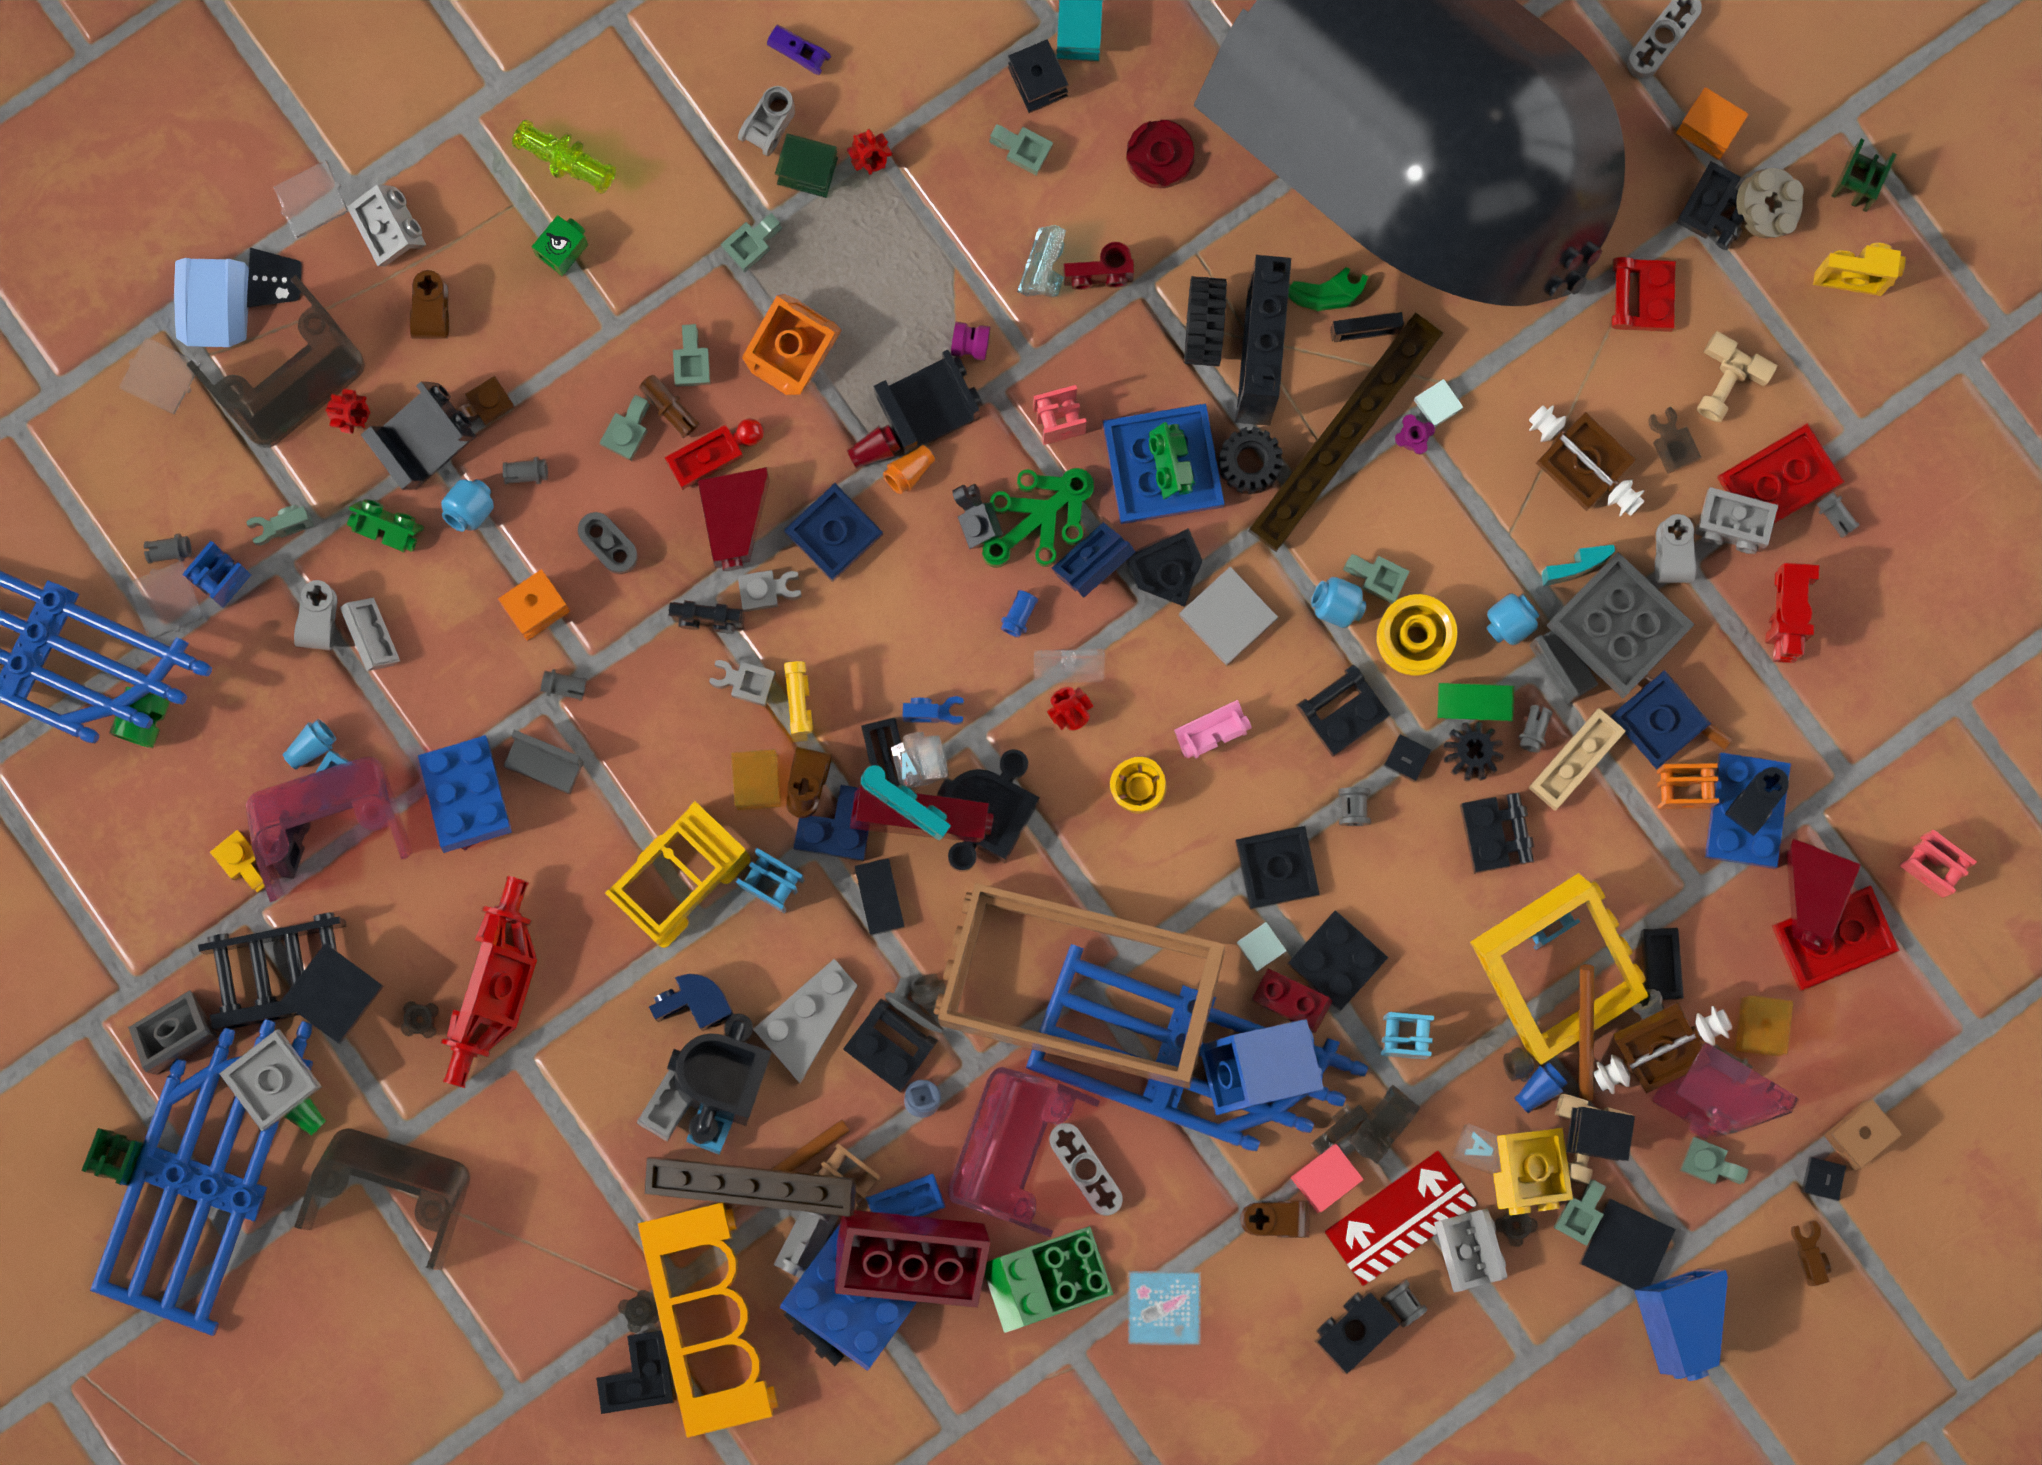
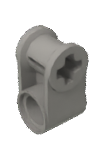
M782 86L768 88L753 112L744 121L739 131L738 139L742 142L745 140L761 148L764 155L770 156L794 117L795 105L791 93ZM777 99L785 100L788 103L786 108L780 112L770 109L771 103Z
M1675 514L1660 523L1656 529L1655 578L1658 583H1693L1696 575L1693 523L1685 515ZM1674 526L1675 531L1681 532V536L1676 539L1673 533L1668 532V529Z
M311 581L302 589L299 614L294 633L295 647L332 650L338 599L335 591L323 581ZM321 590L327 596V599L321 600L319 606H317L312 600V596H318Z

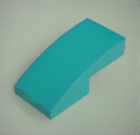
M1614 545L1579 548L1574 555L1575 563L1546 566L1541 573L1543 586L1567 582L1591 572L1612 556L1615 552Z

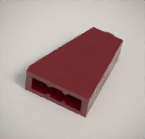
M767 467L698 480L715 568L722 567L723 571H734L743 568V563L750 562L770 483Z
M1793 838L1787 853L1793 938L1799 939L1800 944L1809 949L1820 950L1821 948L1827 951L1861 864Z

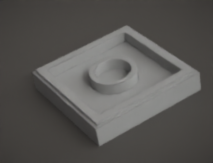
M1231 567L1222 573L1178 615L1226 666L1278 619V616Z
M276 1029L219 1073L261 1131H266L322 1088L280 1029Z

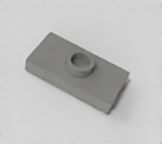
M374 597L348 602L340 607L366 671L394 666L400 662Z
M671 1070L667 1072L637 1120L638 1125L667 1142L690 1106L679 1095L674 1080L675 1072Z

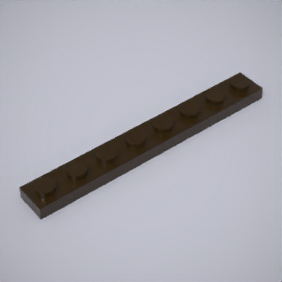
M1415 312L1250 527L1249 533L1273 551L1277 552L1442 337L1443 332Z

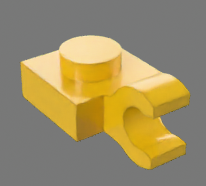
M238 829L210 851L211 855L232 880L235 881L242 875L248 885L257 893L269 885L254 866L262 859L261 856Z

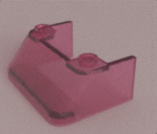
M364 756L261 789L249 797L246 803V814L251 845L270 902L278 900L284 894L273 864L281 861L288 853L289 841L285 832L286 829L353 808L358 822L366 829L379 830L390 826L401 860L408 858L413 853L385 768L378 759Z
M1704 1043L1688 1073L1659 1087L1651 1101L1690 1124L1688 1129L1704 1139H1708L1709 1135L1718 1137L1737 1133L1791 1114L1799 1099L1789 1091L1708 1043Z
M1005 1067L996 1068L987 1079L948 1188L950 1200L958 1205L1051 1238L1052 1230L1032 1223V1219L1036 1214V1199L1032 1193L1024 1190L1047 1123L1059 1125L1066 1121L1073 1111L1075 1101L1098 1107L1100 1100L1054 1081Z

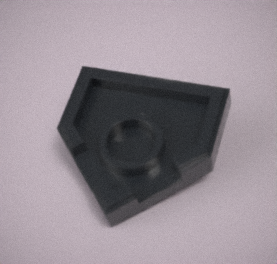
M1186 528L1139 548L1126 560V564L1137 589L1185 607L1191 587L1203 560L1189 528Z

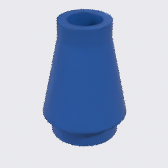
M1548 1062L1543 1067L1539 1065L1520 1093L1514 1098L1529 1114L1536 1107L1563 1093L1562 1088L1568 1082Z

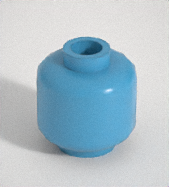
M467 479L457 481L441 502L442 517L457 531L464 532L465 530L472 531L478 529L494 508L493 500L490 497V488L477 479L474 481Z
M1331 577L1326 582L1321 581L1317 585L1311 601V605L1315 607V614L1319 619L1341 628L1348 627L1354 620L1359 621L1366 609V602L1362 601L1363 592L1361 587L1337 577Z
M1509 593L1488 610L1487 616L1491 623L1486 628L1498 643L1505 640L1508 644L1515 646L1538 628L1536 618L1540 614L1524 594L1518 597L1516 594Z

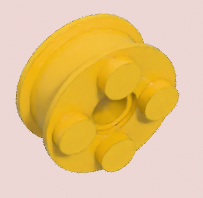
M1423 594L1404 596L1391 604L1384 613L1377 629V646L1384 661L1394 670L1410 676L1426 675L1440 668L1453 652L1457 641L1456 621L1448 607L1434 597ZM1412 627L1421 628L1425 632L1426 640L1422 643L1411 641L1408 636V629Z

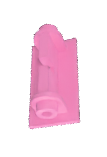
M1236 700L1174 731L1184 757L1190 758L1194 756L1197 759L1199 755L1218 747L1217 742L1222 740L1226 743L1241 735L1245 736L1247 735L1246 731L1252 727L1248 718L1243 715L1239 701Z

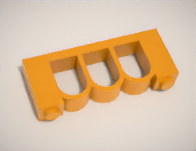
M718 1203L637 1223L687 1438L774 1416L773 1408L779 1407L774 1386L768 1387L766 1380L757 1382L761 1372V1357L756 1347L748 1340L740 1338L745 1333L750 1321L749 1307L745 1298L737 1291L729 1288L735 1281L738 1273L736 1254L724 1242L725 1240L733 1239L731 1231L737 1230L733 1209L726 1210L724 1203ZM705 1245L719 1247L725 1253L728 1259L729 1270L726 1278L719 1285L672 1297L663 1258L664 1255ZM722 1294L732 1298L737 1303L740 1310V1322L732 1334L724 1338L684 1347L674 1305ZM731 1344L742 1347L749 1354L752 1360V1371L744 1384L735 1388L695 1397L686 1358L687 1354Z

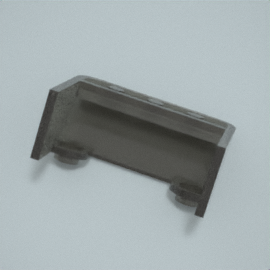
M296 275L290 280L311 306L302 313L298 321V330L308 345L264 381L253 388L242 376L229 375L213 385L192 360L187 363V366L252 442L262 448H269L278 444L332 399V394H339L362 374L365 366L364 358L360 351Z
M347 1128L338 1131L332 1137L312 1172L294 1227L312 1230L322 1197L335 1198L341 1195L348 1185L350 1176H356L419 1196L415 1206V1218L423 1228L437 1232L426 1268L442 1270L470 1183V1173L467 1167L459 1161L358 1130Z

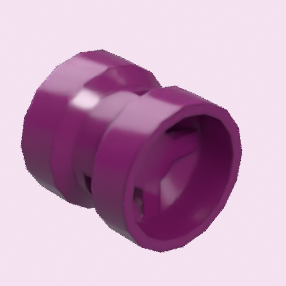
M956 321L951 355L956 357H962L965 354L972 355L975 360L985 361L990 326L979 325L974 328L969 327L967 323Z

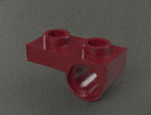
M1110 242L1102 248L1100 261L1064 263V286H1072V289L1085 290L1092 288V284L1106 283L1107 287L1119 288L1126 286L1127 282H1133L1134 262L1129 248L1121 242ZM1117 255L1125 263L1121 267L1113 268L1106 263V259L1109 256Z
M1269 968L1252 997L1256 1004L1287 1018L1291 1022L1307 1019L1309 1029L1315 1034L1332 1003L1329 997Z

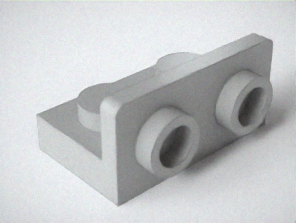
M378 184L348 205L347 208L377 266L386 267L410 248L421 249L426 243L421 235L422 229L420 225L412 218L406 207L407 202L403 193L395 186Z
M1709 487L1700 521L1695 528L1694 534L1702 536V541L1706 543L1722 545L1723 542L1736 545V550L1743 553L1756 554L1757 551L1762 552L1769 544L1778 505Z

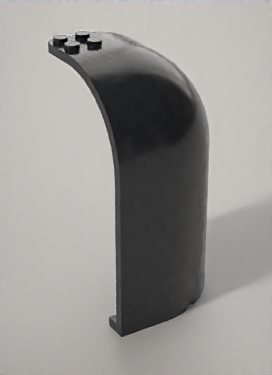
M1257 0L1249 12L1243 8L1219 49L1193 105L1353 239L1384 262L1436 289L1486 304L1528 306L1553 299L1556 300L1571 293H1578L1586 283L1587 279L1585 276L1590 267L1598 261L1602 254L1601 247L1614 224L1622 198L1625 177L1623 135L1617 111L1604 82L1579 50L1515 0Z

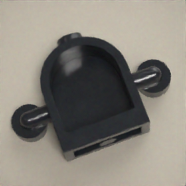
M1011 749L1002 755L1000 759V770L1002 773L1000 776L988 770L975 769L960 774L954 780L946 777L937 796L989 803L987 813H993L990 835L985 834L984 839L980 843L963 841L954 844L950 848L948 861L954 870L965 872L973 868L977 859L976 848L1006 863L1040 797L1013 783L1014 779L1024 776L1028 769V759L1022 751Z
M733 1014L726 1020L723 1030L724 1035L710 1033L697 1036L690 1040L681 1051L673 1049L667 1069L675 1072L674 1080L679 1095L688 1105L701 1111L700 1114L695 1115L691 1119L689 1124V1135L698 1144H708L715 1139L718 1131V1123L715 1116L744 1126L747 1125L772 1052L746 1043L751 1037L753 1024L750 1018L744 1014Z

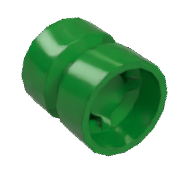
M128 686L125 687L124 692L127 691V690H129V689L132 688V687H128ZM151 693L147 694L129 707L136 709L138 713L143 712L153 719L152 726L149 729L141 728L135 725L134 722L130 723L115 716L109 734L153 749L160 732L156 724L158 721L164 720L170 701Z

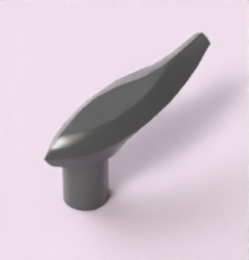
M900 978L894 993L888 992L885 994L889 1004L923 1027L942 1033L943 1028L932 1017L923 1012L918 1004L907 999L913 983L907 979Z

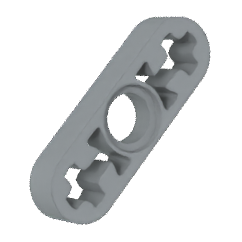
M1672 0L1629 55L1627 68L1631 75L1638 79H1647L1655 74L1698 19L1702 10L1700 0ZM1690 5L1689 13H1686L1677 24L1673 19L1680 10L1679 6ZM1659 28H1668L1673 33L1674 39L1668 44L1660 43L1655 37V31ZM1651 47L1655 53L1649 60V65H1645L1643 68L1637 65L1639 58H1643Z
M1069 1123L1057 1125L1050 1134L1049 1142L1060 1162L1096 1213L1103 1216L1116 1213L1122 1205V1193L1077 1127ZM1061 1130L1066 1134L1074 1133L1075 1138L1072 1140V1144L1076 1150L1082 1145L1087 1151L1077 1155L1070 1164L1065 1159L1066 1156L1071 1155L1066 1146L1059 1148L1056 1145V1142L1059 1140L1057 1133ZM1082 1159H1089L1096 1165V1174L1090 1180L1080 1179L1075 1172L1076 1164ZM1101 1175L1107 1180L1106 1183L1100 1184L1106 1193L1113 1191L1116 1195L1112 1200L1114 1204L1112 1209H1108L1107 1206L1100 1208L1096 1202L1100 1199V1196L1095 1188L1090 1194L1085 1189V1186L1096 1183Z

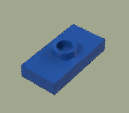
M934 1173L866 1197L870 1212L921 1217L946 1208Z

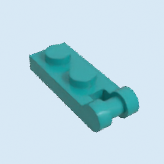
M877 765L869 766L862 774L861 784L865 790L938 841L943 838L951 825L945 821L947 819L946 814L933 805H929L928 808L924 807L916 801L917 794L902 784L896 787L885 779V772L881 767Z

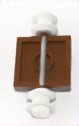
M1554 405L1549 409L1541 406L1529 419L1533 424L1529 431L1538 429L1542 433L1541 442L1551 441L1554 438L1555 443L1536 464L1586 511L1606 491L1609 493L1612 491L1608 496L1607 505L1610 506L1617 503L1621 507L1619 516H1622L1625 512L1631 516L1645 502L1640 497L1645 491L1642 490L1636 493L1631 488L1632 479L1624 480L1619 485L1617 484L1619 483L1618 479L1636 459L1588 413L1585 412L1565 431L1562 428L1565 426L1566 417L1556 418L1552 414Z
M1676 1003L1614 1033L1615 1041L1626 1059L1623 1062L1621 1058L1612 1054L1610 1064L1604 1066L1599 1061L1596 1062L1598 1070L1594 1071V1076L1602 1091L1609 1089L1611 1094H1615V1085L1622 1083L1629 1087L1630 1074L1634 1072L1647 1094L1711 1063L1709 1055L1700 1040L1703 1038L1706 1043L1714 1046L1716 1036L1722 1034L1727 1039L1730 1038L1727 1031L1733 1029L1724 1009L1717 1012L1716 1008L1711 1006V1015L1707 1017L1697 1013L1696 1029L1695 1026H1691L1679 1003Z

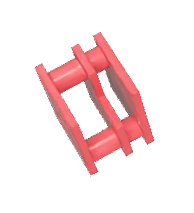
M1076 385L1034 396L1033 410L1037 412V424L1043 423L1044 425L1043 445L1085 434L1086 418L1079 419L1080 404L1075 403L1077 396ZM1066 417L1067 423L1057 425V419Z
M1931 830L1920 837L1922 842L1912 848L1915 850L1908 860L1902 862L1900 867L1944 898L1954 894L1956 891L1954 886L1960 878L1968 875L1967 869L1975 865L1977 861L1938 832ZM1925 859L1936 867L1943 864L1950 869L1943 880L1922 865Z
M1337 1144L1329 1147L1290 1177L1317 1213L1324 1211L1364 1180Z

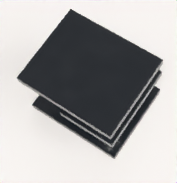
M1048 39L1008 55L1010 60L1008 62L1009 72L1028 113L1068 97L1066 87L1069 84Z
M1572 1107L1565 1152L1615 1161H1629L1635 1116L1587 1107Z

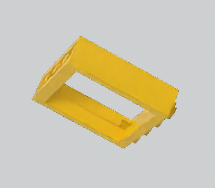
M1579 873L1470 941L1526 1051L1541 1065L1579 1041V1010L1541 1034L1501 955L1583 903H1586L1624 979V982L1594 1000V1031L1648 997L1642 984L1646 981V978L1639 966L1631 962L1629 956L1633 954L1632 949L1624 937L1618 935L1615 928L1619 926V923L1614 914L1608 908L1605 909L1602 900L1605 899L1602 889L1595 881L1590 883Z

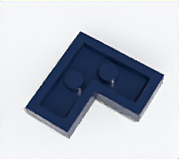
M846 785L840 786L835 819L818 816L799 818L794 850L864 861L869 831L850 828L854 794L858 788Z

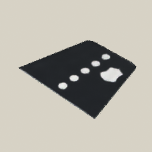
M250 247L247 308L297 301L300 298L301 262Z

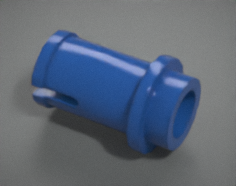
M1018 590L1007 616L1001 619L1003 623L1001 630L1017 638L1022 633H1026L1027 628L1025 625L1035 605L1038 603V599L1030 593Z

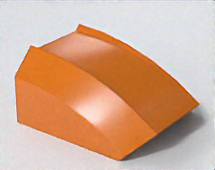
M780 294L775 297L745 350L742 359L752 374L785 395H800L821 366L842 330L835 322L811 309L800 300L786 294Z

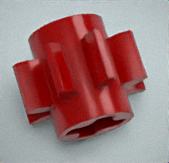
M867 129L866 132L854 135L852 147L847 148V152L852 159L851 163L856 171L864 167L868 174L872 175L873 172L879 171L882 168L885 169L887 157L892 156L893 153L887 145L888 140L884 134L880 133L875 137L872 131Z
M343 389L342 396L332 394V399L325 409L331 420L329 425L340 428L341 432L353 434L354 427L365 428V423L369 418V414H371L368 405L365 403L367 397L356 395V390Z
M1064 687L1056 691L1051 697L1050 702L1053 707L1047 710V713L1060 730H1063L1065 727L1068 730H1078L1089 721L1090 714L1087 710L1094 707V705L1081 688L1078 687L1074 691L1072 687Z

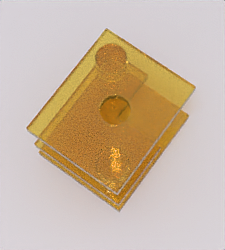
M776 749L731 753L734 801L737 811L781 807L778 754Z
M1752 995L1741 998L1735 1051L1776 1057L1783 1056V1054L1788 1055L1793 1001Z

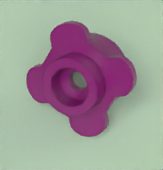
M1412 414L1406 415L1402 420L1403 428L1401 432L1395 436V442L1399 447L1404 446L1416 454H1424L1428 449L1427 441L1429 437L1435 433V427L1431 422L1423 423L1417 420ZM1412 432H1417L1418 437H1413Z

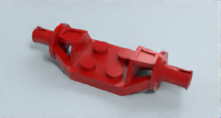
M507 876L499 906H494V908L483 906L482 912L486 914L475 938V941L482 944L476 958L468 989L465 993L461 1011L453 1010L447 1039L442 1038L441 1044L450 1046V1050L453 1051L445 1078L443 1079L445 1083L465 1088L473 1058H478V1055L489 1058L490 1052L488 1051L517 1027L537 963V957L527 925L530 926L531 920L522 917V913H519L526 888L529 885V882ZM506 922L512 925L514 946L505 944ZM479 1024L490 1026L475 1044L468 1042Z

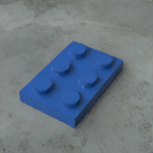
M486 735L418 755L439 844L443 853L512 833L493 755Z
M1721 752L1718 754V768L1716 769L1715 776L1718 777V782L1715 783V799H1719V804L1711 808L1705 858L1775 869L1778 867L1787 792L1772 810L1773 812L1754 836L1727 817L1725 812L1736 797L1745 790L1754 776L1764 769L1777 767L1785 772L1789 780L1791 763ZM1771 777L1764 780L1766 782L1764 789L1767 792L1775 789L1773 786L1774 778Z

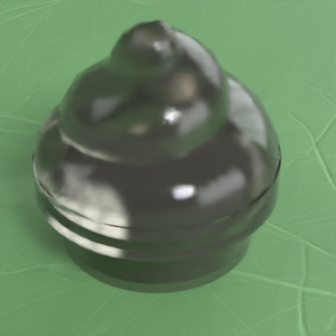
M937 974L924 975L912 982L911 987L913 991L911 992V997L914 1003L921 1005L923 1008L931 1009L934 1012L938 994H945L946 985L943 980H939Z

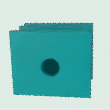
M1059 0L1057 59L1099 61L1103 0Z

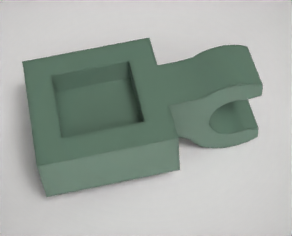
M996 124L990 135L991 139L989 141L996 147L1009 150L1006 158L1007 161L1036 176L1053 146V142L1022 127L1019 135H1016Z
M772 213L766 216L754 229L745 222L720 245L745 273L770 251L765 241L771 239L782 230L781 223Z
M696 324L682 325L683 349L673 350L675 386L711 385L708 348H698V328H696Z
M635 394L628 407L626 416L623 417L615 413L599 444L632 461L648 432L645 427L640 425L650 407L648 401Z
M297 505L279 510L278 516L270 518L271 521H267L262 517H253L246 522L250 529L256 526H263L264 531L262 535L252 539L254 544L258 546L267 544L273 538L279 536L283 538L314 526L311 515L304 506L298 508Z
M1351 554L1343 568L1345 572L1353 576L1366 579L1361 589L1391 604L1396 601L1410 572L1380 556L1375 559L1374 564H1371L1354 554Z
M1693 1137L1679 1171L1710 1184L1716 1183L1718 1175L1741 1184L1744 1183L1749 1170L1724 1161L1728 1150Z
M1591 1179L1580 1201L1574 1197L1573 1200L1567 1201L1553 1228L1587 1246L1604 1215L1594 1208L1605 1191L1606 1186Z

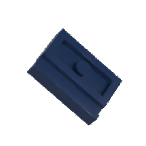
M1103 522L1056 563L1052 570L1059 579L1084 598L1136 551L1128 541H1125L1122 536Z

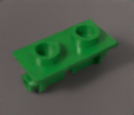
M1164 422L1149 432V449L1154 455L1156 463L1157 485L1161 489L1163 499H1167L1179 492V495L1192 493V486L1195 485L1190 461L1178 462L1177 457L1188 455L1184 430L1179 428V424L1168 425L1167 422Z
M364 499L349 507V510L357 513H351L347 521V526L352 528V532L372 540H377L380 529L384 530L385 533L381 543L403 553L406 550L413 552L417 539L412 536L424 530L425 527L415 523L416 519L408 514L401 512L393 514L383 510L384 506L373 500Z

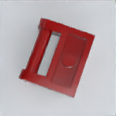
M1630 257L1614 258L1613 271L1616 272L1615 315L1612 316L1611 327L1620 330L1672 332L1675 323L1676 261L1640 260ZM1630 273H1639L1638 317L1629 315Z

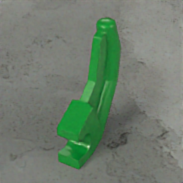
M1345 267L1329 281L1320 285L1293 281L1292 284H1289L1288 298L1298 306L1315 311L1347 308L1362 294L1369 276L1362 274L1359 283L1351 284L1347 279L1351 269Z

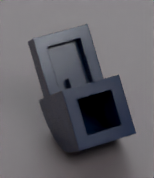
M684 974L675 977L681 991L675 993L673 989L667 990L654 997L656 1003L649 1006L657 1022L689 1007L702 1031L721 1023L734 1014L721 989L707 977L698 974Z

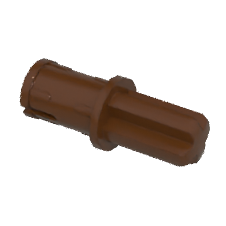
M651 375L643 380L639 386L641 392L659 410V417L664 416L681 434L682 438L687 437L689 431L692 433L699 426L700 423L680 404V397H674L655 375Z

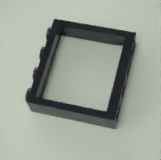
M1256 255L1247 288L1235 423L1270 426L1280 394L1292 258Z

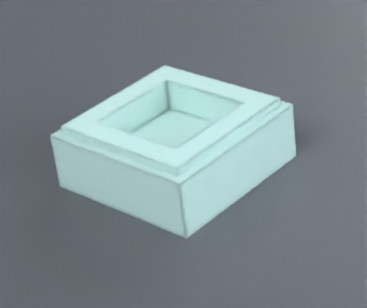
M1444 379L1414 399L1428 422H1431L1434 427L1463 409L1462 404Z
M1267 922L1237 942V945L1256 972L1286 952V949Z

